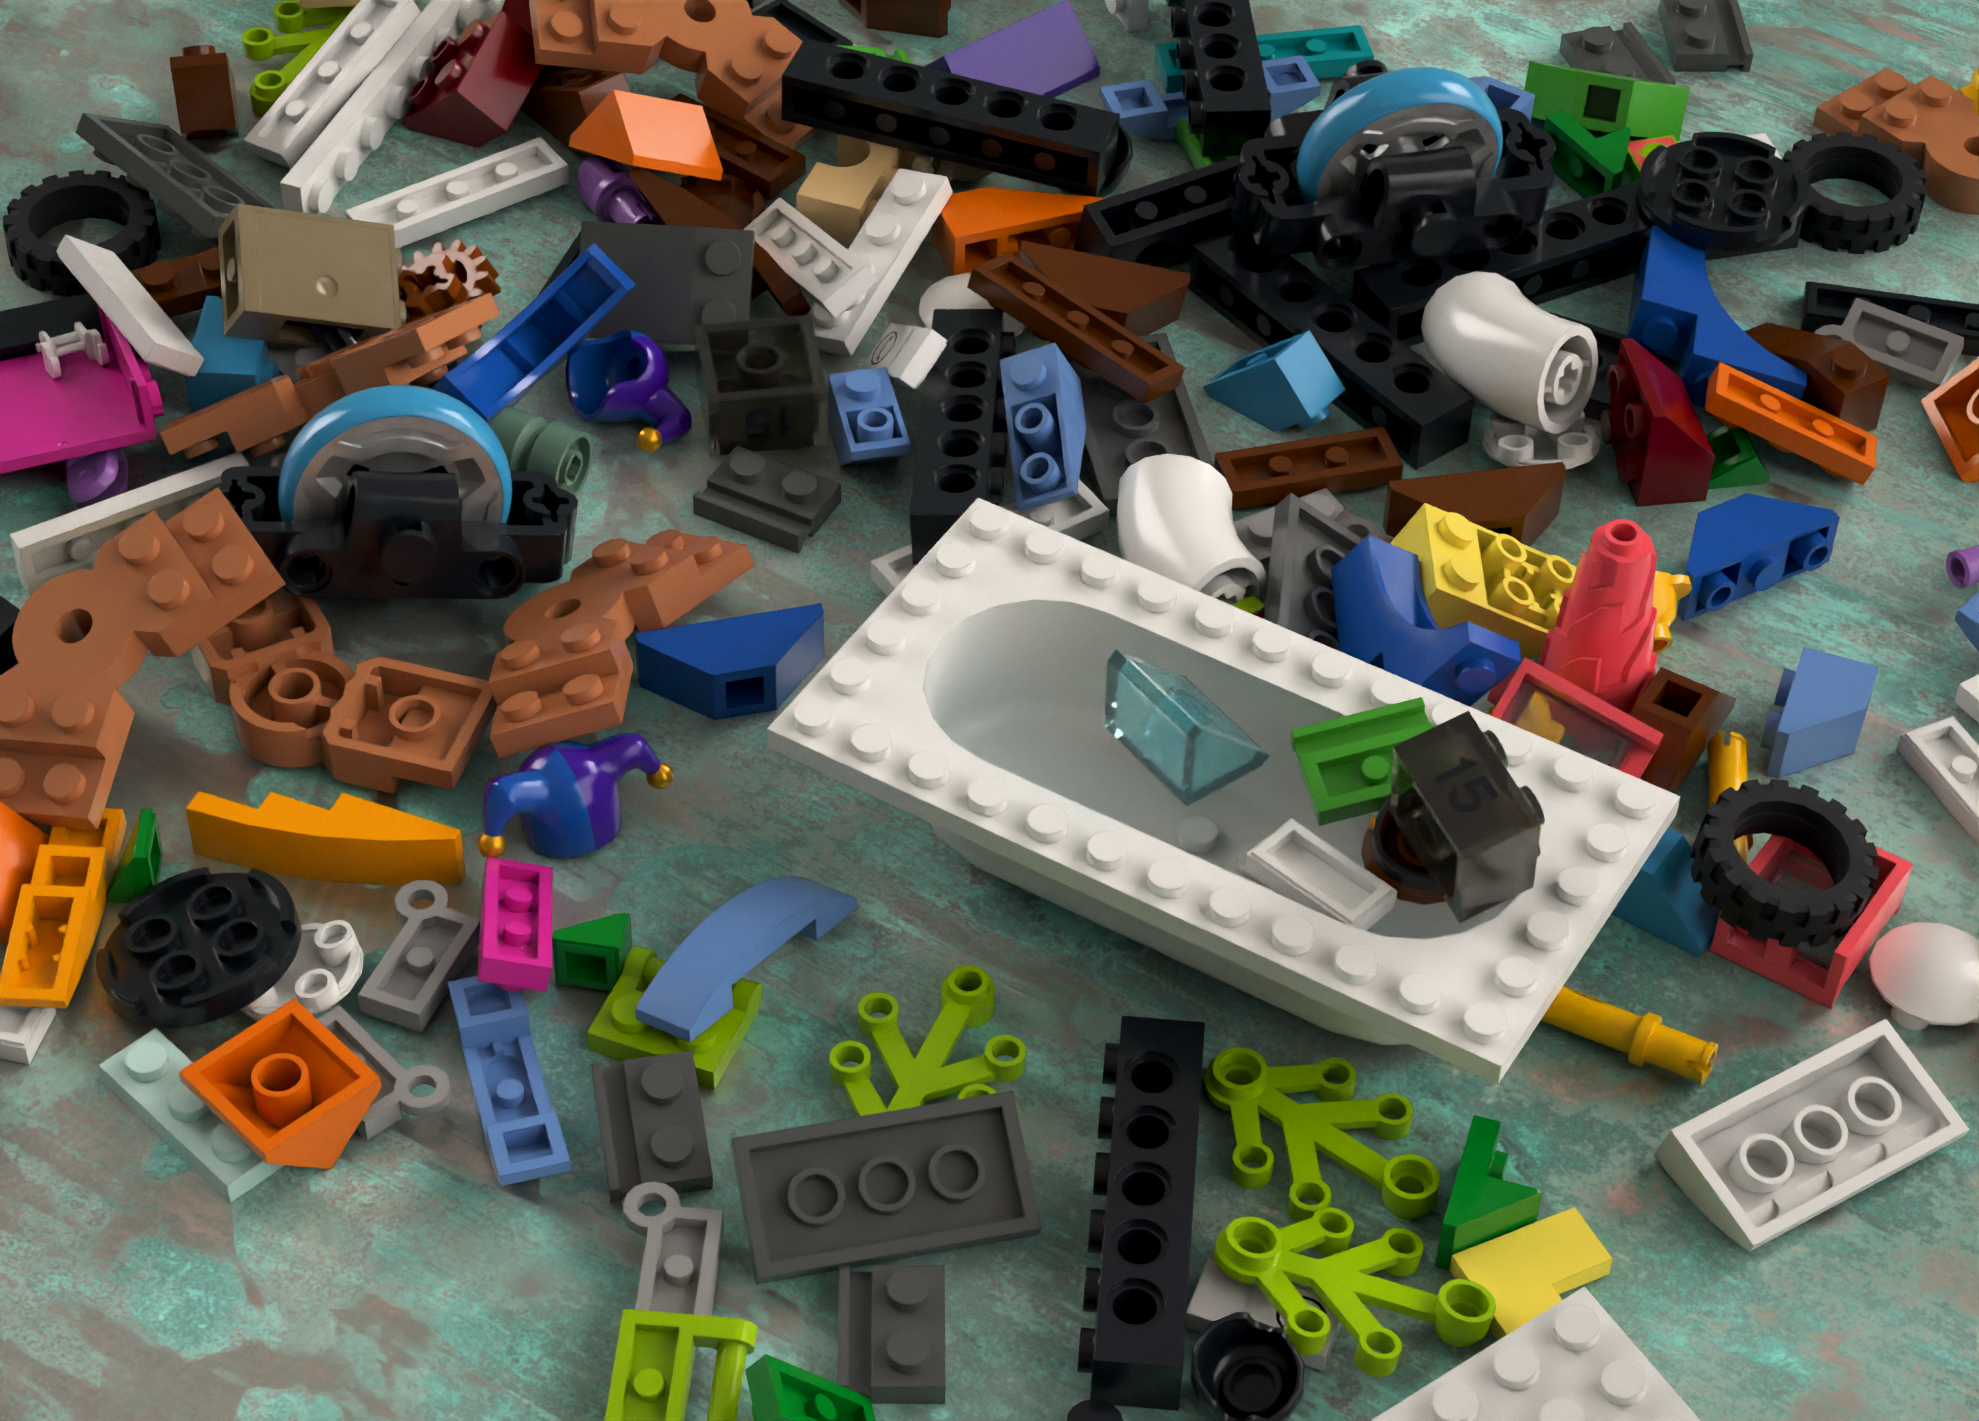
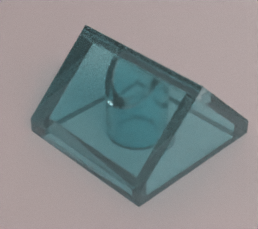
M1117 649L1108 658L1104 727L1186 806L1261 767L1270 756L1187 677Z

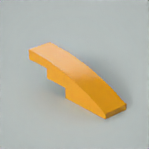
M198 791L186 807L193 852L195 854L250 869L319 881L401 886L423 879L435 881L440 885L460 884L466 876L461 830L343 792L330 810L274 792L268 794L258 809L202 791Z
M105 808L98 830L52 826L48 845L40 844L31 884H22L0 975V1006L67 1009L86 966L108 900L109 884L116 871L127 826L123 809Z

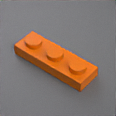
M1719 362L1709 377L1704 410L1713 414L1724 425L1732 428L1741 427L1766 439L1775 449L1785 453L1793 452L1817 463L1826 473L1834 477H1846L1864 485L1874 471L1877 436L1722 362Z

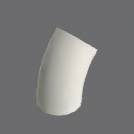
M1475 271L1456 276L1438 288L1425 306L1421 329L1426 348L1446 376L1463 387L1466 392L1474 397V400L1495 412L1554 435L1566 431L1579 418L1592 392L1598 365L1597 341L1590 328L1544 311L1529 301L1514 282L1497 273Z
M1175 454L1145 457L1128 467L1119 480L1116 518L1118 544L1122 559L1230 605L1252 595L1262 603L1265 602L1268 576L1262 563L1247 550L1237 536L1232 516V491L1223 475L1205 462L1190 456Z

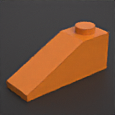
M990 187L954 193L950 196L932 225V244L950 276L971 273L972 268L1007 252L1018 258L1022 240L1075 251L1074 245L1084 205L1106 198Z

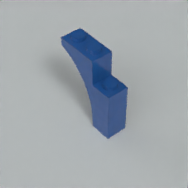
M1652 225L1635 270L1625 339L1633 338L1644 348L1651 349L1650 352L1679 360L1678 376L1685 386L1692 405L1705 408L1708 379L1719 362L1801 400L1807 384V373L1785 362L1758 344L1727 314L1715 296L1707 277L1705 266L1706 248L1697 247L1678 240L1659 227Z
M595 243L592 244L512 321L470 357L445 374L432 389L445 393L466 404L491 426L495 417L503 409L509 406L514 407L540 379L567 359L568 353L591 334L636 284Z
M1367 535L1331 569L1339 650L1342 653L1469 707L1522 663L1519 642L1469 621L1444 629L1438 626L1429 610L1423 592L1419 560L1416 554Z

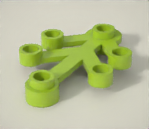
M284 0L274 6L273 14L276 29L282 33H287L286 35L274 36L273 31L266 27H253L243 32V51L245 57L250 60L263 61L275 55L300 52L281 70H267L255 76L254 82L250 86L252 110L257 116L262 118L355 6L305 9L301 8L300 1ZM332 24L325 29L300 32L305 27Z
M964 965L955 968L943 980L941 985V1012L915 1059L898 1028L899 1005L897 1000L884 992H872L861 998L858 1003V1028L865 1036L872 1039L897 1091L886 1109L869 1079L871 1076V1053L868 1047L861 1042L853 1040L836 1044L829 1054L830 1077L835 1084L844 1088L857 1117L923 1106L924 1102L959 1091L961 1092L959 1093L958 1100L995 1094L997 1092L992 1087L984 1084L995 1080L1011 1082L1023 1075L1026 1068V1046L1019 1038L1007 1034L991 1038L985 1046V1054L945 1066L964 1029L981 1026L988 1022L994 1014L995 985L984 970L976 966ZM873 1013H884L887 1016L883 1018H873L869 1015ZM1007 1055L1015 1059L1011 1061H1001L996 1059V1057ZM852 1061L857 1062L860 1065L856 1067H845L841 1064L844 1062Z
M1232 1047L1220 1052L1205 1071L1204 1090L1208 1099L1217 1107L1229 1111L1235 1141L1230 1173L1232 1179L1239 1186L1246 1189H1259L1266 1186L1272 1179L1274 1153L1269 1146L1262 1143L1259 1113L1281 1126L1292 1185L1289 1189L1287 1211L1296 1223L1312 1218L1315 1211L1323 1207H1330L1332 1192L1330 1187L1321 1179L1316 1149L1380 1189L1383 1203L1393 1215L1401 1219H1417L1434 1207L1438 1195L1440 1174L1436 1166L1425 1157L1415 1154H1404L1396 1156L1389 1161L1341 1131V1129L1371 1128L1373 1133L1382 1139L1399 1140L1410 1132L1414 1110L1408 1098L1393 1092L1383 1093L1375 1099L1350 1100L1354 1095L1357 1073L1354 1066L1345 1059L1331 1057L1322 1060L1319 1064L1268 1067L1265 1059L1256 1051L1245 1047ZM1337 1078L1344 1083L1332 1084L1326 1081V1079ZM1314 1091L1317 1098L1322 1102L1298 1104L1284 1094ZM1393 1113L1401 1118L1396 1120L1388 1119L1382 1116V1114ZM1254 1161L1261 1164L1262 1167L1249 1168L1242 1163ZM1313 1198L1319 1204L1306 1205L1300 1199Z
M1320 1208L1314 1212L1312 1218L1279 1229L1262 1218L1253 1216L1240 1217L1233 1220L1216 1238L1213 1256L1218 1267L1236 1281L1256 1284L1286 1321L1283 1329L1289 1335V1340L1294 1343L1299 1354L1310 1356L1320 1353L1324 1349L1331 1328V1322L1326 1313L1321 1309L1307 1304L1291 1281L1310 1286L1357 1342L1353 1360L1362 1372L1370 1376L1385 1377L1392 1374L1396 1369L1403 1346L1398 1335L1390 1329L1382 1327L1363 1303L1435 1324L1438 1336L1444 1342L1456 1347H1468L1484 1338L1496 1310V1302L1492 1294L1482 1285L1470 1280H1450L1442 1285L1438 1295L1368 1275L1382 1269L1395 1276L1412 1275L1418 1268L1424 1250L1423 1241L1413 1231L1397 1227L1385 1231L1380 1239L1348 1249L1354 1231V1222L1346 1212L1338 1208ZM1313 1248L1317 1252L1329 1256L1318 1260L1298 1253ZM1301 1328L1308 1329L1312 1332H1307L1305 1330H1302ZM1372 1349L1381 1351L1382 1353L1375 1352Z

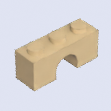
M837 134V166L816 162L796 194L797 211L846 249H849L898 169L911 170L916 153Z

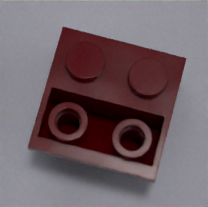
M501 10L483 22L475 19L455 39L451 36L446 37L438 44L430 56L429 61L434 66L429 75L420 79L410 91L407 101L411 106L401 124L411 131L477 148L506 133L544 65L535 64L533 36Z
M1633 338L1621 339L1617 364H1612L1608 373V384L1611 394L1609 409L1602 410L1600 417L1602 439L1606 445H1612L1616 455V469L1619 481L1622 484H1628L1637 507L1706 501L1715 455L1681 378Z

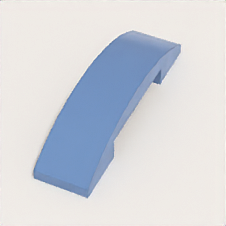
M1303 55L1262 61L1272 110L1271 122L1297 110L1320 95L1321 85ZM1151 79L1100 87L1099 96L1107 111L1120 114L1119 124L1126 132L1149 138L1177 140V120L1185 119L1188 123L1189 102H1184L1182 92L1160 95Z
M798 876L775 878L745 890L708 916L671 954L635 1008L636 1020L685 1041H693L733 1009L732 985L797 933L816 941L857 909V898L805 877Z
M478 976L449 981V995L465 1067L487 1151L500 1186L570 1172L571 1162L557 1112L552 1111L531 1037L529 1014L522 991L503 990L493 983L477 981Z

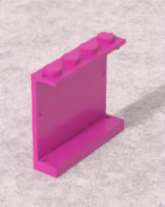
M99 305L98 309L105 338L102 342L106 344L108 349L109 364L101 366L96 359L90 360L83 350L58 357L62 376L52 379L45 369L42 353L0 361V474L158 439L154 417L163 416L164 411L157 382L151 378L148 363L142 359Z

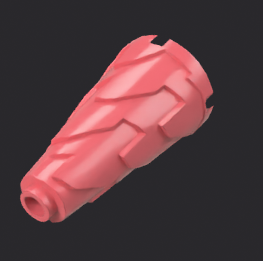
M1617 519L1597 527L1591 536L1587 553L1582 552L1571 589L1567 587L1564 592L1554 631L1549 629L1538 664L1630 715L1633 706L1652 681L1657 670L1658 654L1653 652L1657 609L1652 606L1657 555L1651 542V537L1638 524L1626 519ZM1544 698L1549 704L1551 719L1565 727L1564 734L1575 737L1573 749L1598 753L1615 750L1619 741L1618 738Z

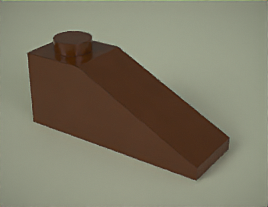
M545 68L539 72L520 109L571 151L589 153L569 147L571 134L613 89L630 92L624 72Z
M1768 322L1744 331L1769 352L1807 373V384L1801 401L1867 432L1877 428L1890 374L1852 342Z

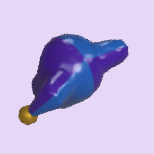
M623 330L601 339L583 341L568 353L565 368L566 389L570 404L576 415L584 421L629 422L642 420L654 428L645 427L636 435L638 448L647 453L654 452L661 444L679 440L692 428L690 411L668 388L669 367L667 359L656 342L645 334L636 330Z
M636 733L617 734L591 744L563 740L541 746L530 753L520 765L518 772L493 778L487 783L483 801L484 832L477 840V848L485 858L500 857L506 850V841L502 835L503 830L509 820L518 813L529 847L541 855L557 858L576 857L596 851L610 843L620 832L622 811L618 782L630 770L638 768L646 773V781L650 786L656 789H663L668 787L673 781V769L670 765L660 762L645 738Z

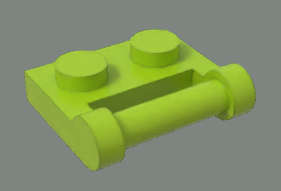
M634 945L625 959L621 976L587 1031L588 1050L620 1061L693 1051L698 1085L715 1090L759 1010L763 996V985L745 978L739 979L737 983L732 985L733 1009L693 1041L688 1042L636 1020L635 1008L648 985L666 961L658 959L656 951Z
M623 1309L604 1421H685L697 1347L717 1350L707 1421H737L746 1355L753 1353L755 1350L758 1327L750 1321L739 1318Z

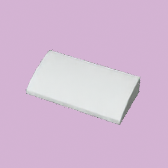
M1884 1019L1671 1129L1654 1155L1695 1206L1722 1232L1750 1252L1962 1138L1970 1129L1888 1020Z

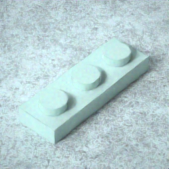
M154 1028L99 1064L102 1083L229 1203L285 1166L266 1164L180 1081L179 1072L193 1062L158 1029Z

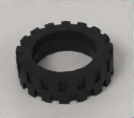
M1845 131L1836 132V136H1827L1826 133L1812 135V139L1808 142L1802 139L1793 144L1792 152L1787 150L1782 158L1794 171L1801 170L1809 185V200L1799 238L1810 244L1813 241L1822 243V248L1837 252V248L1848 249L1849 254H1864V251L1873 249L1875 253L1889 250L1891 244L1896 246L1902 245L1907 241L1909 233L1913 235L1916 232L1927 193V186H1925L1927 178L1924 170H1918L1917 160L1910 154L1904 156L1900 153L1901 148L1891 142L1883 144L1877 142L1878 137L1863 134L1862 138L1852 136L1851 132ZM1841 178L1859 181L1878 189L1890 201L1873 206L1842 204L1822 196L1810 184L1825 179Z
M84 170L68 172L69 176L58 178L57 175L42 179L43 184L37 187L31 184L23 189L19 200L13 198L7 206L8 215L3 216V228L11 267L14 266L17 277L22 281L28 279L30 287L43 292L46 288L53 290V295L69 297L70 292H80V295L88 292L58 257L56 252L58 246H53L40 240L42 236L56 226L72 220L86 218L111 220L125 226L113 238L96 244V246L113 251L129 271L155 263L157 260L156 250L161 249L154 200H150L149 192L131 185L126 181V176L120 175L118 178L111 177V172L96 170L95 174H84Z
M1758 779L1742 782L1737 791L1732 787L1724 790L1719 795L1716 804L1712 802L1709 806L1690 851V858L1694 859L1690 868L1691 876L1694 883H1701L1700 895L1709 907L1716 905L1722 911L1720 918L1733 928L1739 924L1749 930L1748 936L1763 942L1766 941L1767 937L1779 940V946L1797 948L1800 942H1808L1810 947L1827 944L1830 936L1833 935L1839 939L1849 931L1852 923H1855L1859 918L1877 881L1879 867L1873 866L1878 857L1877 849L1874 842L1867 843L1865 836L1868 831L1858 818L1851 820L1845 814L1847 808L1833 798L1830 802L1818 796L1820 791L1803 784L1801 789L1789 787V781L1781 779H1771L1769 784L1760 785ZM1760 833L1789 838L1808 848L1825 864L1834 882V886L1825 891L1807 893L1780 888L1762 879L1742 861L1733 841L1743 835Z

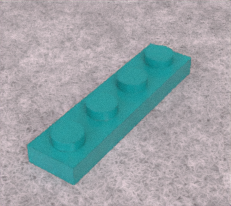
M1361 25L1256 35L1261 61L1303 55L1317 79L1340 78L1351 66L1358 62L1374 60V54ZM1177 43L1155 45L1154 62L1166 93L1182 92L1183 69L1178 70Z

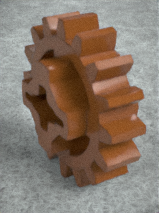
M455 240L449 250H446L441 242H437L434 244L432 253L428 256H425L418 250L414 253L415 263L410 267L402 265L401 274L398 279L399 300H403L406 305L405 324L491 292L493 297L501 292V288L495 281L499 274L487 257L482 254L476 245L472 244L466 248L461 240Z

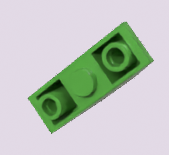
M1530 60L1524 91L1535 94L1532 117L1545 120L1546 116L1563 110L1585 129L1612 133L1622 128L1630 127V136L1653 138L1674 135L1675 139L1679 141L1690 87Z

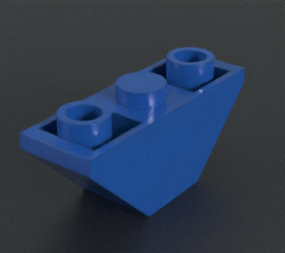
M1748 493L1698 512L1685 576H1689L1692 590L1679 600L1677 615L1683 621H1686L1705 612L1719 610L1727 603L1756 591H1765L1776 583L1805 571H1814L1830 560L1840 517L1830 509Z
M819 603L635 633L639 685L650 692L713 720L777 710L824 657V611L822 605Z

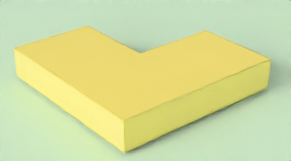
M1573 1207L1453 1254L1449 1271L1455 1279H1466L1476 1282L1492 1294L1496 1302V1310L1489 1329L1498 1341L1562 1301L1559 1294L1609 1275L1613 1258L1576 1207Z

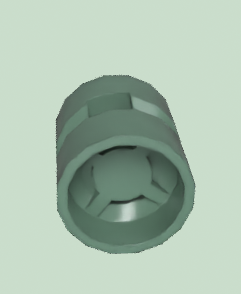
M511 406L503 409L495 417L490 427L504 449L510 471H534L548 474L555 479L558 488L567 490L577 497L586 482L591 467L593 441L590 434L555 421L547 425L545 418Z

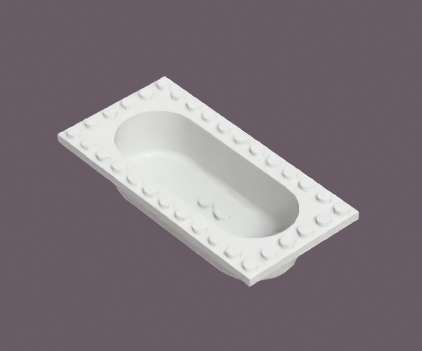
M980 498L974 501L767 728V748L927 821L937 838L982 871L1331 1033L1382 1046L1410 1044L1494 1083L1496 1087L1675 818L1680 801L1679 795ZM1422 697L1425 704V713L1429 723H1432L1448 770L1461 765L1462 763L1458 758L1462 756L1467 760H1475L1478 764L1453 778L1461 783H1466L1487 776L1499 795L1491 800L1482 785L1473 787L1477 789L1482 799L1479 806L1481 829L1477 841L1482 850L1483 865L1477 880L1468 890L1447 902L1427 905L1396 898L1395 908L1367 931L1344 924L1284 897L1244 870L1246 854L1291 818L1364 867L1361 856L1364 835L1372 816H1377L1379 811L1319 826L1300 771V763L1296 751L1294 752L1291 745L1292 729Z

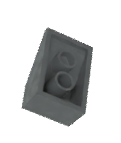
M582 221L580 254L595 243L636 284L587 338L601 339L623 330H636L645 334L656 343L748 349L755 247L754 231L696 226Z

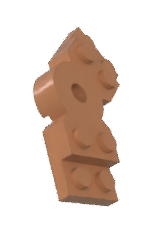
M529 0L535 64L643 74L654 66L658 57H660L672 66L697 73L695 78L696 95L708 107L795 151L821 131V129L781 120L782 74L803 41L775 18L752 15L747 0Z
M1885 68L1816 107L1813 125L1830 136H1836V132L1840 131L1851 132L1852 136L1861 138L1863 134L1878 137L1877 142L1883 144L1891 142L1901 148L1900 153L1904 156L1908 154L1913 156L1918 162L1917 169L1924 170L1927 178L1925 186H1927L1926 195L1951 210L1979 215V114H1975L1973 100L1952 88L1947 82L1931 75L1914 85L1901 74Z
M491 292L305 364L297 368L301 380L292 383L287 374L280 375L160 427V435L170 455L182 450L186 460L220 446L217 435L225 431L228 432L237 453L249 448L252 457H258L285 445L286 441L283 433L308 422L322 409L342 397L372 387L409 385L411 381H414L415 386L422 387L441 379L449 372L446 366L447 363L467 354L464 345L482 337L478 326L499 316L500 313Z
M216 487L166 522H163L157 512L153 510L101 545L93 569L70 571L49 580L27 599L18 613L13 628L12 644L19 663L0 676V801L32 824L98 830L135 715L130 704L118 688L135 674L146 657L148 649L154 656L178 658L286 584L219 487Z
M676 529L665 530L653 535L646 541L645 545L628 542L623 538L611 539L595 547L592 551V557L572 570L569 582L549 588L517 607L504 623L503 631L509 645L496 654L488 682L497 704L489 737L498 758L621 725L634 666L625 640L632 631L640 633L666 628L754 567L747 545L719 540L714 536L702 537L680 533Z
M283 586L191 648L193 663L215 702L231 706L238 742L253 758L272 766L284 768H302L324 763L332 778L336 781L395 794L402 779L454 790L497 708L488 685L489 681L381 656L355 664L356 672H354L348 664L334 656L330 624L315 599L294 596L285 591Z

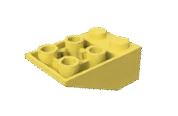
M1427 503L1421 506L1390 543L1418 555L1423 592L1429 610L1441 629L1469 621L1519 642L1521 657L1541 656L1549 629L1554 631L1564 592L1567 587L1571 589L1577 569L1576 566L1560 556H1550L1520 543L1510 535L1498 534L1469 522L1458 513H1448Z

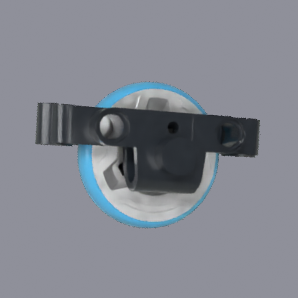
M1365 60L1351 66L1342 77L1336 79L1324 110L1292 113L1282 116L1267 127L1264 138L1252 139L1243 144L1234 182L1235 194L1231 209V221L1238 230L1253 236L1258 247L1265 253L1282 256L1312 252L1317 264L1326 270H1340L1497 249L1514 242L1522 234L1525 224L1536 222L1542 218L1554 179V171L1551 164L1556 150L1555 141L1545 131L1532 127L1528 118L1522 112L1512 108L1496 109L1488 95L1475 82L1459 73L1434 67H1415L1388 71L1385 64L1378 60ZM1497 167H1498L1496 177H1493V175H1494V173H1495V171H1496V169H1497ZM1289 185L1298 186L1304 202L1303 205L1287 206L1285 204Z
M386 385L368 388L342 397L322 409L307 422L292 442L288 452L273 457L265 467L238 466L228 468L222 472L221 483L209 489L210 492L219 487L286 583L283 586L285 591L294 596L304 598L501 599L516 593L524 583H550L559 580L563 575L564 564H567L572 559L578 500L575 495L567 490L558 488L555 479L548 474L534 471H510L507 456L498 437L481 416L454 397L419 386ZM502 556V558L495 561H485L491 557Z

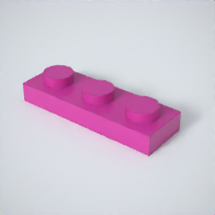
M493 857L486 858L481 888L477 981L493 983L498 988L507 991H523L526 989L547 991L552 969L553 867Z

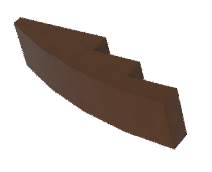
M635 167L628 172L642 197L654 214L660 218L663 225L742 230L727 216L686 189L640 167ZM755 241L751 301L767 290L793 326L798 329L811 308L797 285L771 255Z

